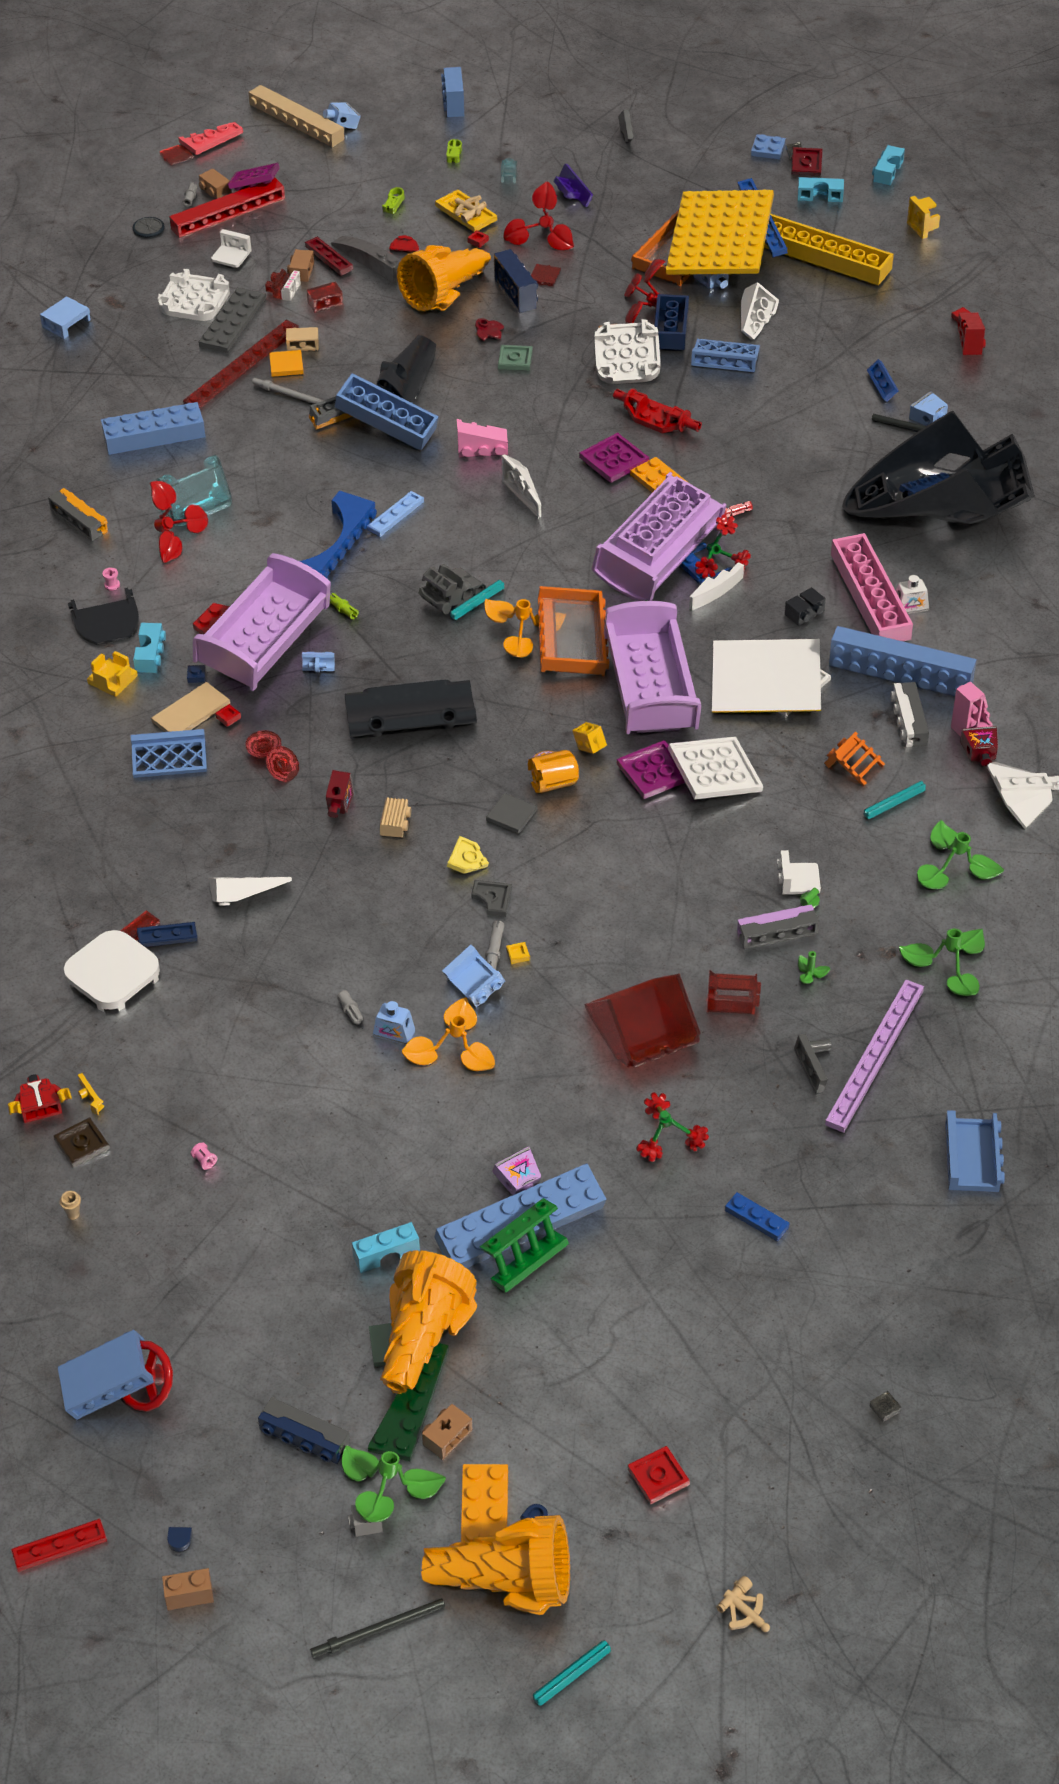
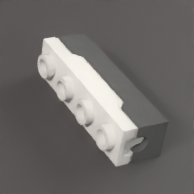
M916 682L894 683L893 691L890 692L891 702H894V714L898 716L897 726L901 727V740H904L906 747L928 746L929 730Z

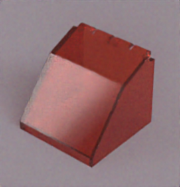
M679 973L653 978L584 1004L587 1013L613 1055L628 1068L631 1066L633 1068L646 1064L647 1060L651 1062L664 1057L665 1053L668 1055L682 1050L683 1047L688 1048L698 1044L700 1041L699 1035L701 1033Z

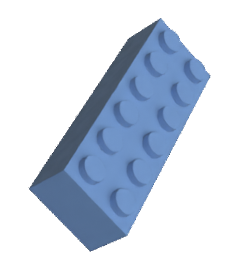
M353 373L336 395L335 408L419 450L423 449L437 428L439 416Z
M198 402L101 419L103 436L109 455L206 437L204 421Z

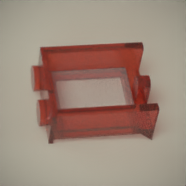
M709 969L707 1012L755 1014V1006L759 1007L760 995L756 994L761 992V982H757V974L755 976L715 974Z

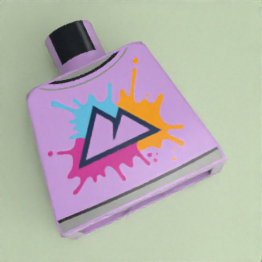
M529 1146L496 1163L492 1170L493 1174L512 1195L537 1185L541 1179L540 1171Z

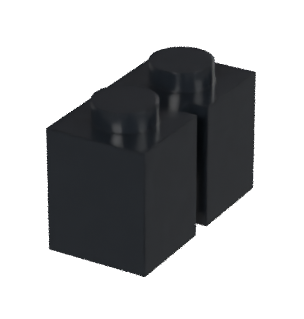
M811 587L800 593V597L797 595L785 602L784 615L799 626L825 611L826 598Z

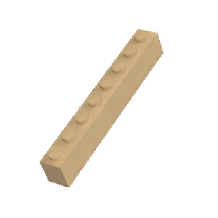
M262 85L248 92L251 106L331 147L345 140L343 126Z

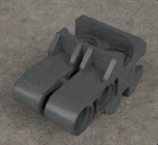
M441 564L438 572L435 570V567H430L423 574L422 581H427L425 587L419 588L418 593L421 598L446 615L450 614L451 606L455 609L484 590L486 585L462 568L451 569L445 564Z

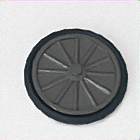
M144 217L138 219L132 228L138 236L153 237L159 235L165 226L159 218Z

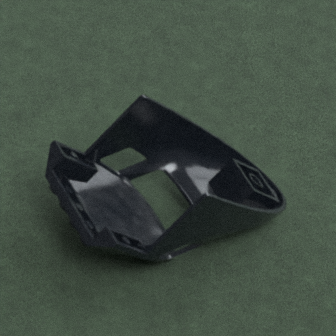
M950 411L908 438L874 464L849 490L844 498L842 507L846 513L858 517L896 518L926 516L957 524H973L1028 502L1035 495L1025 456L1013 434L983 450L956 413ZM949 453L970 458L956 470L934 466ZM941 472L949 475L948 478L924 490L895 501L901 484Z

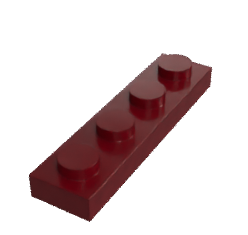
M318 236L305 242V247L308 250L313 251L314 255L339 275H344L353 270V264Z

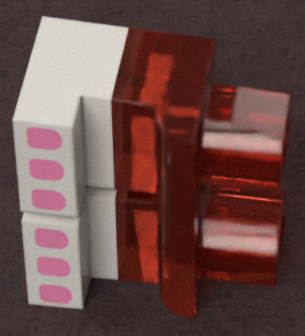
M281 269L280 273L273 272L271 274V281H267L265 284L266 292L273 293V298L291 301L301 285L300 271H293L292 274L286 273L284 269Z

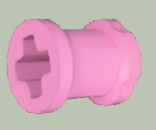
M106 568L102 572L103 578L106 581L104 587L109 591L117 590L120 587V582L117 580L118 571L115 568Z
M204 1142L198 1143L192 1148L191 1156L201 1163L200 1165L204 1170L210 1169L217 1162V1156L207 1149V1145Z

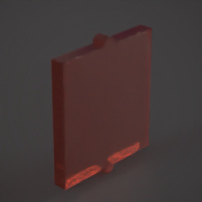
M182 144L160 151L164 161H167L171 166L194 158L190 150Z
M536 264L531 276L540 285L554 286L561 268Z

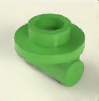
M814 887L810 892L802 894L800 898L801 905L812 904L813 908L817 907L820 901L817 895L819 890Z

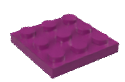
M279 163L237 171L228 183L229 188L239 190L246 185L253 187L260 182H263V184L270 183L280 169Z
M618 432L579 452V458L610 483L627 475L631 469L649 461V457Z
M665 740L617 759L618 767L643 799L685 783L668 751L669 745Z

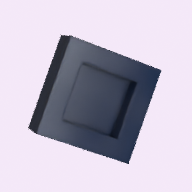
M188 665V683H202L206 681V665Z

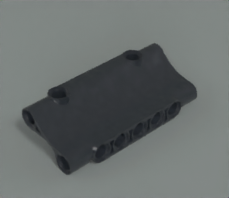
M470 680L416 682L371 687L363 692L344 694L350 737L367 735L379 737L384 731L439 725L446 729H451L455 725L477 723ZM451 716L453 717V719L451 721H447L444 719V717ZM380 724L381 727L375 729L372 727V725Z

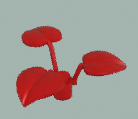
M547 181L539 186L532 195L533 204L537 208H543L545 215L540 217L539 223L525 226L523 219L510 221L504 230V240L514 245H522L529 238L527 229L541 226L549 228L550 232H552L547 237V241L552 248L568 250L574 247L572 232L568 226L558 224L552 229L554 219L548 215L546 209L552 210L555 208L557 195L553 186Z
M661 259L653 260L645 272L644 282L647 283L653 293L650 292L648 294L637 286L642 278L639 273L635 274L632 278L631 283L625 290L624 296L629 298L634 290L637 289L647 296L646 300L648 303L638 301L637 304H633L626 314V324L634 323L643 305L656 308L657 296L660 293L654 289L649 281L666 261Z
M153 481L150 482L153 504L159 510H166L154 522L155 529L162 532L159 537V552L162 563H166L178 558L183 549L180 538L174 536V532L169 531L173 525L187 522L186 526L189 532L199 533L207 527L208 517L200 506L193 504L185 509L184 515L186 519L173 521L166 514L172 509L171 504L176 501L175 490L168 483Z

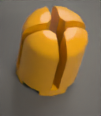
M568 750L552 752L528 759V771L531 770L533 778L531 785L536 793H545L573 786L578 781L579 766L575 756Z

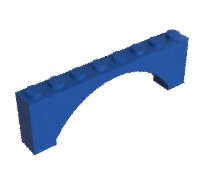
M339 491L331 500L332 513L337 515L343 525L341 535L326 551L300 562L327 578L338 562L343 559L345 553L351 549L356 539H359L363 530L367 529V525L371 520L376 517L377 510L375 509L374 501Z

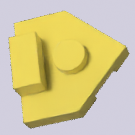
M459 836L447 867L465 874L486 868L489 862L486 857H483L480 847L476 842Z

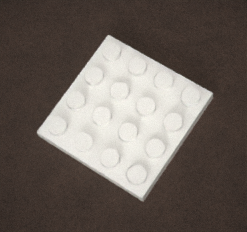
M736 737L671 743L668 746V751L694 799L762 792L763 784Z

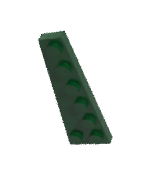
M439 1343L435 1346L428 1364L424 1363L416 1386L413 1389H407L405 1393L396 1395L368 1445V1452L382 1455L385 1452L391 1451L395 1452L399 1459L411 1462L449 1351V1345Z

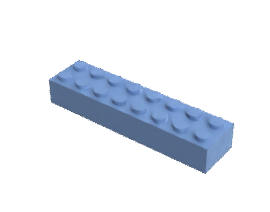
M837 626L831 639L829 666L898 683L916 682V686L919 688L955 696L956 689L959 686L969 682L973 683L977 659Z
M588 1163L441 1226L436 1229L434 1238L444 1256L468 1268L491 1258L492 1256L482 1251L480 1246L544 1198L557 1206L558 1209L549 1215L553 1229H557L602 1209L606 1202V1197ZM542 1222L534 1227L536 1237L546 1233ZM527 1234L518 1239L519 1245L529 1241ZM509 1246L508 1248H506V1249H505L504 1251H502V1252H505V1251L511 1249V1246Z

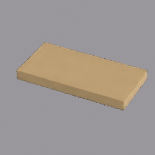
M205 682L153 716L151 720L152 723L164 732L192 730L213 716L217 711L230 704V699Z

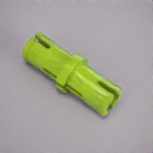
M331 593L330 604L335 606L337 611L343 612L352 620L358 616L359 611L352 607L347 600L341 599L335 593Z

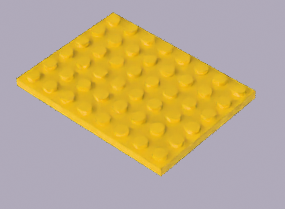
M764 189L683 192L666 266V275L758 274L774 191Z

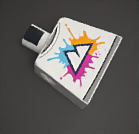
M911 575L908 581L898 584L896 593L907 614L929 610L928 591L922 579H919L916 575Z

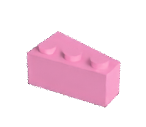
M457 419L459 457L508 455L507 429L489 425L484 427L477 425L475 422L469 424Z
M972 682L961 685L956 689L951 728L960 737L962 729L993 726L989 720L990 713L987 711L988 705L985 694Z

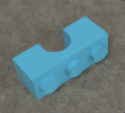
M887 145L885 151L883 150L881 153V158H878L876 167H873V182L886 185L892 184L896 169H900L904 161V148Z
M799 177L798 200L813 201L815 195L822 194L828 198V202H843L844 179Z
M141 623L138 634L140 647L135 649L134 667L137 672L157 673V668L161 665L160 653H163L164 650L163 641L166 640V631H163L162 623Z
M412 1222L352 1242L353 1258L360 1273L380 1267L381 1259L389 1253H398L401 1259L402 1255L408 1251H420L419 1237Z

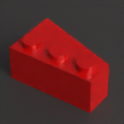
M978 312L959 313L957 327L962 354L982 355V350L986 346L984 338L985 327Z

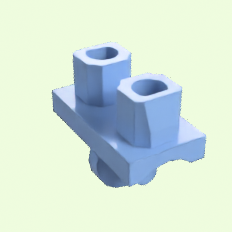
M302 652L303 671H315L316 673L320 671H335L334 653Z

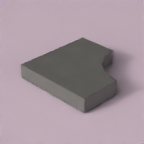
M625 109L618 116L620 131L624 134L625 142H631L634 136L629 109Z
M474 880L471 898L479 900L485 905L487 915L506 917L512 884Z

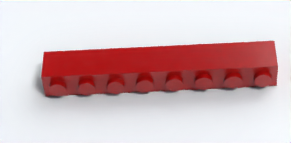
M273 178L270 183L263 184L261 182L256 186L247 187L169 216L171 230L180 238L285 199L284 186L276 178Z

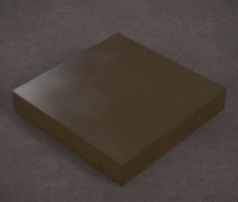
M90 1117L53 1135L55 1142L72 1167L110 1149L108 1142Z

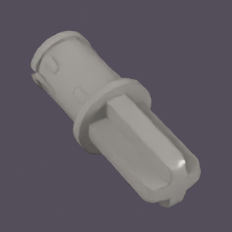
M194 182L190 183L184 193L185 197L182 202H184L183 205L186 207H190L193 199L196 198L198 186Z
M341 991L337 995V999L342 1004L344 1013L349 1015L353 1023L359 1025L363 1022L364 1017L358 1009V1004L352 1000L348 991Z

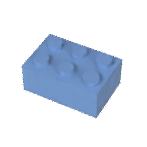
M461 67L444 68V74H441L444 112L447 111V117L464 116V90Z

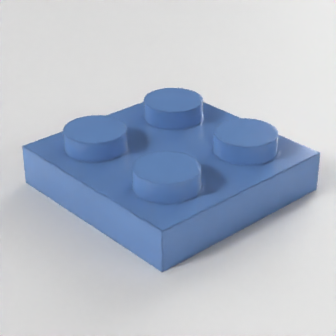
M757 134L751 150V156L780 160L786 138Z

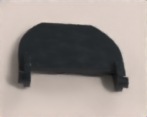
M124 588L125 600L77 610L74 599L70 600L68 608L69 610L72 609L71 615L79 634L96 645L130 638L134 634L139 622L137 605L134 597H131L133 596L132 589Z

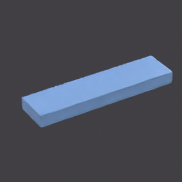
M410 491L367 525V530L381 537L424 503V497Z

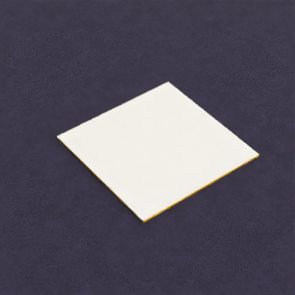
M820 639L713 641L712 713L821 711Z

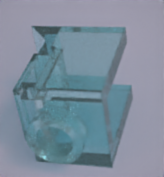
M511 158L502 160L501 182L504 183L505 176H513V183H516L518 175L517 161Z

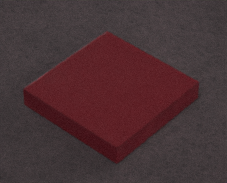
M793 147L791 175L821 176L823 149Z

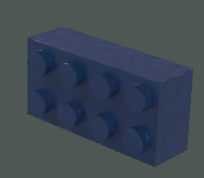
M511 249L494 253V279L517 311L523 313L537 309V281L532 278L531 273L520 262L517 254H514Z
M658 294L654 326L658 329L659 349L685 350L689 311L688 295Z

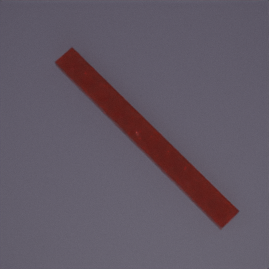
M286 319L185 398L183 404L198 402L199 408L204 406L266 357L269 352H272L285 342L286 328H299V325Z

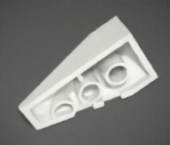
M758 282L745 288L741 300V332L751 340L757 337L762 327L776 313L779 300Z
M505 454L502 455V482L540 518L541 502L527 467Z
M292 877L208 878L212 900L218 902L219 905H230V902L238 901L290 882Z

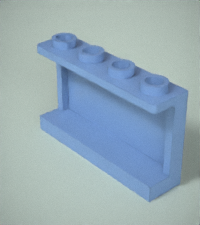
M947 1110L945 1129L949 1190L999 1192L1000 1185L1004 1184L1005 1172L1001 1171L1004 1157L1003 1154H1000V1150H1002V1137H999L998 1133H1001V1121H998L997 1113H993L990 1120L956 1118V1111Z
M132 1330L58 1366L65 1411L78 1420L154 1383L153 1376L145 1369L140 1340L144 1341V1338L135 1330Z

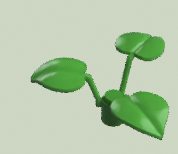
M940 820L931 832L930 841L938 849L948 848L949 850L952 849L941 870L934 865L925 864L918 869L917 878L920 884L929 889L944 888L949 881V877L943 873L954 854L962 855L967 852L968 862L971 863L969 866L970 872L980 879L996 877L1003 873L1004 869L984 855L975 854L971 859V847L969 846L971 837L965 832H955Z
M949 929L946 939H942V943L935 953L929 945L922 943L899 946L902 957L908 963L918 967H925L932 964V958H936L945 945L948 951L955 952L957 976L948 978V989L955 994L964 996L976 995L979 992L980 985L975 976L969 973L960 974L959 950H963L968 954L982 952L985 948L983 929L963 933L959 929Z
M346 1445L342 1455V1468L350 1479L363 1481L367 1476L373 1477L378 1470L383 1477L378 1494L366 1491L359 1494L356 1498V1511L368 1522H381L391 1516L394 1510V1502L391 1498L382 1495L386 1480L393 1478L397 1472L402 1484L407 1485V1492L411 1496L420 1499L434 1496L446 1479L443 1475L423 1469H410L403 1475L402 1465L399 1464V1456L391 1451L383 1453L378 1461L374 1455Z

